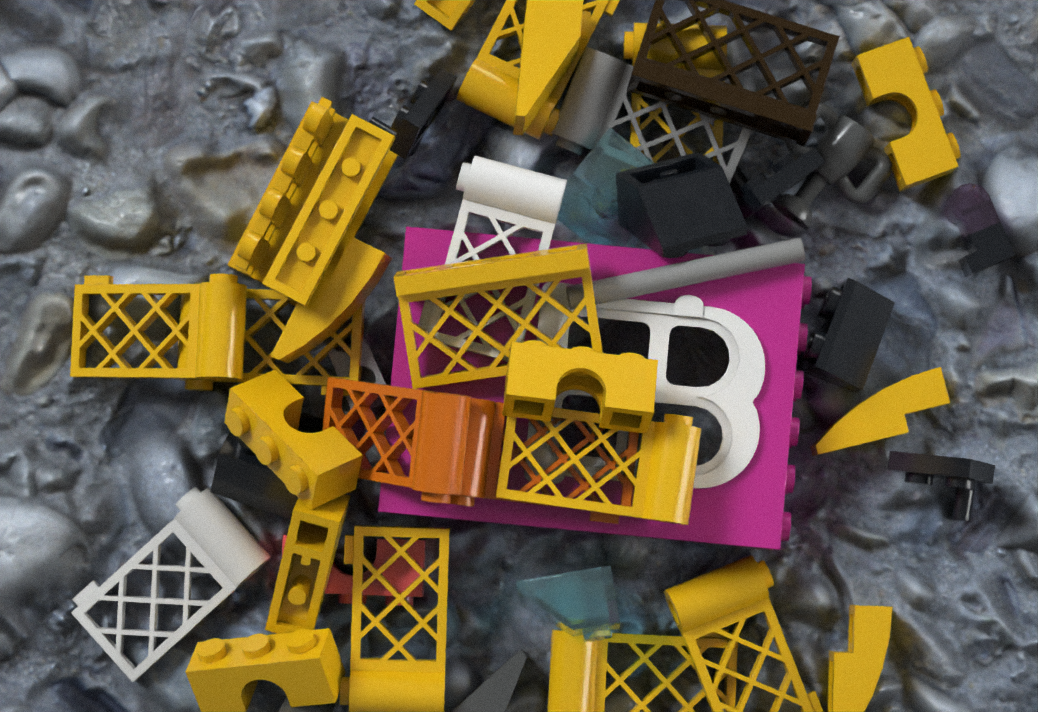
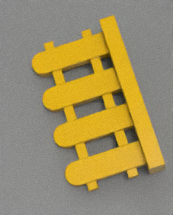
M321 97L318 104L311 101L227 264L230 268L260 283L264 281L349 120L337 114L336 110L331 108L333 105L332 101Z

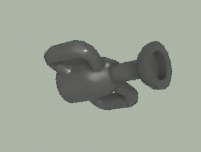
M819 103L815 123L819 118H822L827 128V131L821 137L816 147L825 163L809 175L795 195L783 194L771 202L781 214L806 230L809 229L812 223V211L809 205L826 184L831 185L835 183L842 194L852 203L864 204L875 196L889 178L892 169L889 156L884 151L873 146L876 141L864 127L843 114H839L837 117L835 112L823 103ZM785 141L788 151H794L798 157L812 149L811 147H803ZM862 159L876 162L859 187L855 188L848 174L858 166Z

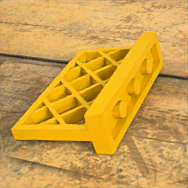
M587 243L397 271L393 277L396 297L398 296L413 389L506 376L507 364H498L505 355L509 358V349L512 342L518 339L525 328L547 343L548 346L564 348L557 342L574 321L590 333L592 349L598 353H603ZM582 277L584 297L573 312L550 296L561 280ZM552 281L546 291L535 285ZM525 285L540 296V299L525 319L502 302L513 287ZM504 289L498 298L488 292L490 290ZM477 292L493 304L478 325H475L454 309L465 294ZM456 296L450 306L440 298ZM430 300L445 311L430 333L413 321L410 302ZM545 301L568 317L553 338H550L530 323ZM585 305L588 323L578 316ZM497 308L520 324L505 346L482 330ZM449 315L473 331L457 353L434 336ZM415 332L425 338L418 349ZM477 335L500 351L490 366L477 368L462 357ZM429 342L452 358L442 373L421 375L419 356ZM457 362L466 368V370L450 372Z

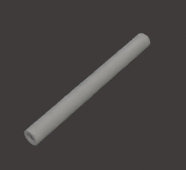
M795 238L594 280L592 282L595 303L597 305L805 261L803 243L801 238ZM583 283L566 286L570 310L575 309L584 297Z

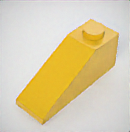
M526 0L513 135L524 134L577 56L579 40H588L591 12L583 11L584 0Z
M344 494L312 510L298 498L292 512L265 626L266 631L278 634L294 632L299 629L315 630L339 544L350 495Z

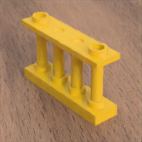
M353 114L350 116L262 282L264 286L293 300L289 302L293 306L299 303L307 307L323 276L331 278L351 236L356 237L398 157L397 154L390 151L395 140L394 135Z

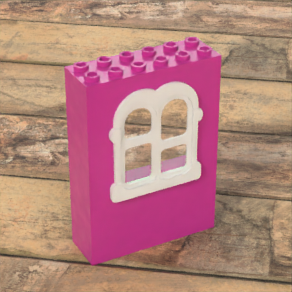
M406 226L402 271L444 265L454 231ZM464 232L474 249L497 236L493 234ZM507 237L516 254L538 251L541 239ZM463 240L458 258L469 252ZM551 240L549 249L586 243ZM500 241L479 253L478 257L479 259L510 254L503 242ZM587 243L592 281L714 256L687 253L678 258H666L652 249ZM793 263L596 305L597 316L600 319L642 322L650 328L648 359L658 360L655 403L695 406L705 409L716 417L721 426L722 442L719 451L712 460L696 466L688 525L619 516V524L589 521L590 511L485 498H475L474 507L426 502L421 500V491L382 482L378 512L780 550L781 541H789L791 531V512H784L785 494L793 493L795 484V465L788 464L789 448L797 446L800 426L799 418L792 417L793 401L796 402V399H801L804 372L796 370L797 355L805 352L808 335V324L800 323L801 309H804L805 305H809L812 289V277L804 276L805 264ZM582 277L561 280L550 296L570 310L566 286L582 283ZM552 281L539 283V288L546 291ZM525 285L513 287L504 299L505 304L509 307L525 298L528 287ZM504 289L497 290L501 294ZM479 293L465 300L478 324L493 305ZM536 294V298H535V302H534L533 307L535 306V304L537 303V301L540 299V296H539L538 294ZM456 296L447 297L445 303L452 301ZM425 300L410 302L412 318L417 324H419ZM545 301L530 323L550 338H553L568 317ZM398 304L391 385L412 388L401 312ZM458 304L454 309L468 319L462 306ZM523 306L515 310V312L521 315ZM583 307L580 311L579 317H588L586 307ZM497 308L492 316L501 312L502 310ZM449 315L437 332L457 337L469 330V328ZM506 316L482 329L504 346L515 332ZM676 326L704 328L714 331L723 339L728 348L729 364L725 374L719 381L704 387L673 385L667 381L666 368L669 334L672 328ZM569 327L557 342L564 348H567ZM527 329L524 341L537 340L544 342ZM415 332L418 349L424 341V337ZM477 335L473 342L483 344ZM429 342L419 356L421 375L442 373L452 358ZM450 347L456 353L459 351L458 348ZM465 351L462 355L463 358L477 368L490 366L495 359ZM501 360L498 365L507 364L508 362ZM457 362L450 372L466 370V368ZM506 376L417 389L471 396V398L503 403ZM568 390L557 396L554 407L562 408L563 399L568 395L592 396L581 390ZM415 399L402 411L409 425L415 421L417 400ZM505 416V420H504V428H503V434H504V435H505V428H506L507 416ZM517 417L515 433L524 443L537 431L528 419ZM536 420L542 428L545 426L541 420ZM560 421L554 425V428L560 425ZM393 422L386 429L385 436L391 447L400 438ZM617 431L615 452L618 455L626 449L628 431ZM540 436L538 439H536L533 443H531V444H530L528 447H526V448L528 449L530 446H532L534 443H536V442H537L538 440H540L542 437ZM554 436L551 437V440L559 449L557 440ZM513 442V447L516 449L518 446ZM546 442L531 452L543 470L558 460ZM503 443L501 445L500 461L502 456ZM406 449L397 460L404 474L409 476L411 456ZM583 456L579 459L590 476L606 465L600 457ZM527 457L523 458L535 475H539ZM638 459L636 460V464H635V473H634V477H635V478H636V471H637ZM519 463L509 470L507 489L518 491L531 481V478ZM561 463L553 471L547 474V476L551 475L553 472H555L557 469L563 466V464ZM573 464V465H572L573 468L576 470V472L580 475V477H581V478L584 480V482H585L586 479H585L584 476L581 474V472L578 470V468L575 466V464ZM567 469L551 480L563 497H566L579 486ZM609 469L597 480H595V482H599L612 471ZM614 476L602 485L600 489L611 504L620 505L622 484ZM546 484V485H545L546 489L549 491V493H550L552 496H555V495L553 494V492L550 490V488H549V487L547 486V484ZM633 486V490H632L631 507H632L634 486ZM538 490L537 492H535V493H538V494H542V492H541L540 490ZM581 491V492H580L578 495H576L573 499H576L577 497H579L581 494L584 493V491ZM594 491V492H593L594 495L598 498V500H599L601 503H603L602 500L599 498V496H598V495L596 494V492ZM586 497L584 499L587 501H591L589 497Z

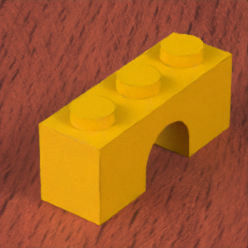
M906 37L857 55L851 65L866 105L870 106L886 100L895 101L905 107L911 118L909 134L889 142L883 149L892 163L891 171L899 192L950 174L958 168L956 159L961 158L959 145L952 132L947 134L940 119V116L944 115V107L937 90H929L924 73L928 72V66L922 49L919 46L913 47L910 37Z
M528 340L522 343L512 342L507 364L502 416L550 422L557 396L568 390H581L590 394L599 405V428L647 434L654 414L658 360L646 359L640 354L630 352L620 355L598 353L594 349L584 346L571 349L551 347L537 340Z
M276 369L231 387L224 423L233 435L238 436L255 453L263 465H267L282 480L289 492L296 495L310 510L356 489L363 455L334 426L316 433L298 431L304 397Z
M325 628L316 630L299 629L294 632L269 635L259 633L249 637L232 639L213 638L197 642L185 673L201 712H247L258 680L270 681L281 687L291 707L336 703L341 689V680L345 677L346 671L331 629Z

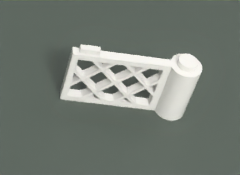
M474 156L472 164L463 162L456 190L463 191L464 195L445 264L464 262L471 258L478 260L479 253L500 241L503 242L510 255L516 254L507 237L523 228L543 233L538 251L549 249L567 180L479 156ZM469 214L489 219L498 235L474 249L464 233ZM497 221L513 225V227L503 232ZM463 240L469 252L458 258ZM528 288L526 297L509 306V308L515 311L523 306L520 316L525 319L533 308L536 293ZM491 290L494 296L498 298L500 295L498 290ZM477 292L465 294L458 304L462 306L468 319L475 325H478L465 300L474 296ZM442 297L440 299L445 302L447 297ZM425 300L418 325L430 333L445 311L432 301ZM501 311L490 317L482 329L505 316L514 331L517 330L520 324L518 323L517 325L513 318ZM526 328L515 342H524ZM469 329L457 337L439 332L434 336L447 346L460 349L466 341L465 339L473 331ZM480 336L479 338L483 344L472 342L466 350L491 358H496L500 352L495 347H491ZM505 355L502 361L508 362L509 358Z
M194 487L175 504L180 512L170 523L101 586L93 580L72 599L78 605L71 612L72 615L132 682L138 680L272 558L218 496L210 492V487L202 492L197 487ZM173 533L186 546L185 566L160 564L161 544ZM151 553H153L152 564L142 563ZM193 555L204 567L193 566ZM134 569L152 570L151 597L126 595L127 575ZM160 570L185 572L184 599L159 597ZM192 573H210L221 585L222 589L210 600L191 599ZM119 584L118 595H109L108 593ZM100 600L118 601L117 628L100 627L87 612ZM126 602L151 603L149 630L125 628ZM158 604L183 605L182 626L176 631L157 630ZM191 605L202 606L190 617ZM107 634H116V644ZM124 635L149 636L148 657L137 667L123 653ZM157 637H168L156 648Z

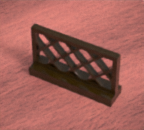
M655 0L626 91L803 147L806 145L815 124L816 113L840 36L726 0H679L686 3L692 16L671 25L662 9L665 0ZM698 7L704 8L705 10L700 12ZM717 13L729 16L737 30L716 39L705 19ZM659 21L663 27V30L655 33ZM743 21L749 22L750 24L745 26ZM697 23L708 44L687 53L676 33ZM761 27L774 30L781 44L760 53L749 33ZM787 35L793 36L795 38L789 40ZM667 37L679 58L666 64L647 58L650 46ZM741 37L753 58L732 67L721 47ZM806 41L824 46L825 51L822 60L806 68L794 48ZM713 51L724 72L711 78L699 75L692 60ZM786 51L797 72L776 81L765 61ZM684 65L686 70L680 69L678 67ZM757 65L769 86L753 92L743 88L737 74ZM818 71L814 83L810 75ZM729 79L731 84L725 83L723 81ZM802 79L811 95L808 107L804 108L789 103L781 89ZM773 93L775 98L769 97L767 95Z

